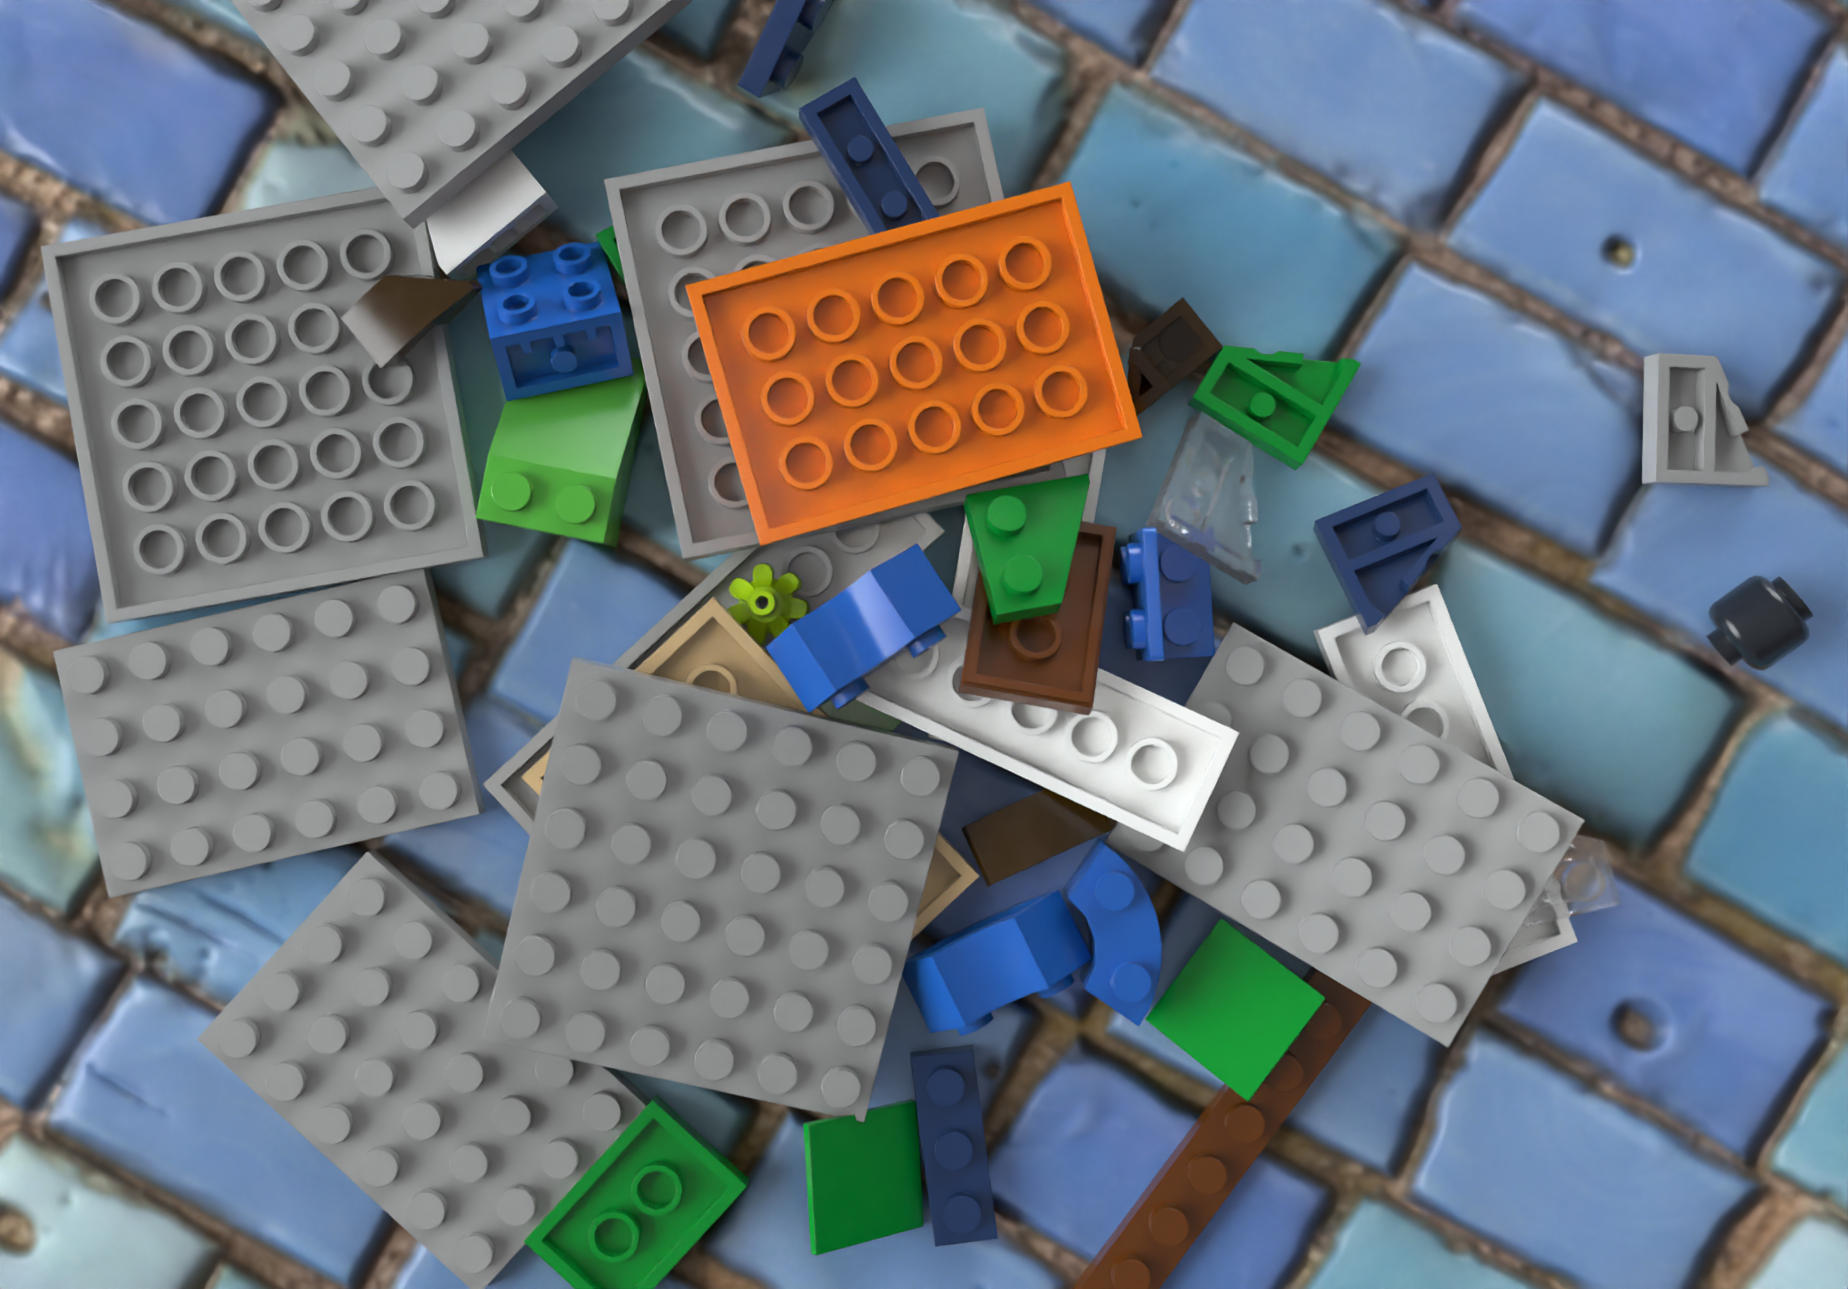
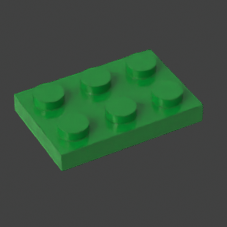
M656 1094L641 1113L523 1242L575 1289H654L748 1185L749 1178Z

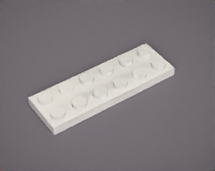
M1437 584L1428 585L1408 593L1378 629L1366 636L1355 614L1313 631L1331 678L1514 780ZM1552 876L1492 975L1578 942Z
M958 604L961 611L941 625V628L947 635L944 640L916 658H913L907 649L864 678L870 689L856 698V700L1183 852L1190 841L1240 733L1098 668L1093 709L1089 715L959 693L972 610L961 604Z

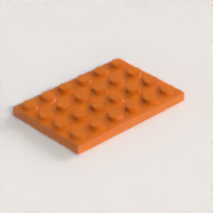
M1071 181L685 285L760 547L1132 442L1143 437Z

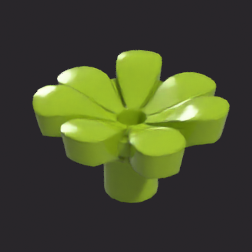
M760 563L754 566L753 581L749 582L744 578L738 577L732 581L729 587L731 596L739 601L738 604L729 607L727 610L741 625L746 624L748 626L747 631L761 646L766 643L768 634H772L774 639H776L791 625V619L799 620L810 612L808 601L794 598L793 596L802 586L800 577L794 572H787L779 579H775L774 568L769 563ZM763 599H768V606L761 609L760 602Z

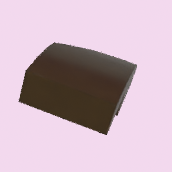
M420 274L385 275L341 319L381 369L394 367L435 325L450 323L483 287L478 280L436 278Z
M1183 297L1133 338L1132 348L1129 351L1127 383L1137 417L1223 347Z

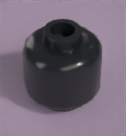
M1752 576L1711 605L1708 612L1709 619L1716 629L1706 637L1730 666H1733L1742 659L1751 668L1765 670L1806 642L1809 638V628L1806 621L1813 617V614L1797 593L1780 576L1771 582L1762 576Z

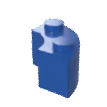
M917 543L872 568L838 595L792 623L766 649L808 713L830 700L836 709L839 710L870 689L864 678L907 649L912 657L916 658L944 640L947 635L941 628V625L959 613L961 608Z
M1098 837L1063 888L1068 899L1083 913L1089 928V952L1093 959L1083 965L1079 977L1086 991L1137 1026H1140L1151 1006L1159 982L1162 964L1160 928L1155 909L1142 882L1119 854Z
M1055 890L992 914L906 959L902 976L930 1033L957 1029L959 1035L963 1036L989 1024L994 1019L991 1012L1012 1001L1038 992L1040 998H1047L1065 990L1075 982L1071 973L1093 958L1059 890Z

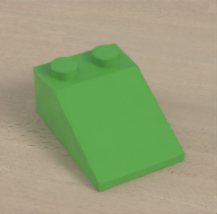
M631 357L634 375L512 401L506 400L488 453L476 518L496 524L617 547L648 390L642 360Z

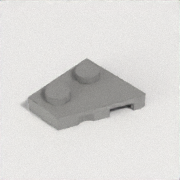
M1657 353L1644 357L1642 484L1738 488L1769 486V476L1765 467H1754L1740 435L1749 429L1740 408L1730 399L1728 392L1729 383L1717 356Z

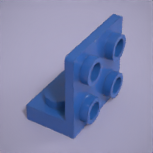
M598 242L588 244L568 243L558 247L556 250L522 257L517 255L503 256L492 263L482 264L476 268L478 281L483 287L481 296L489 337L507 401L634 375L620 306L605 253Z
M1156 527L1141 528L1129 535V543L1126 544V547H1120L1121 584L1132 585L1133 609L1123 611L1125 648L1136 649V661L1152 662L1164 661V659L1214 656L1215 645L1208 529L1157 532Z

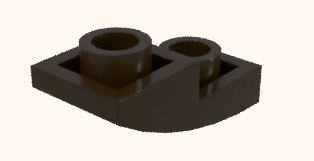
M1046 788L972 822L961 829L989 887L1036 866L1049 858L1112 830L1107 816Z

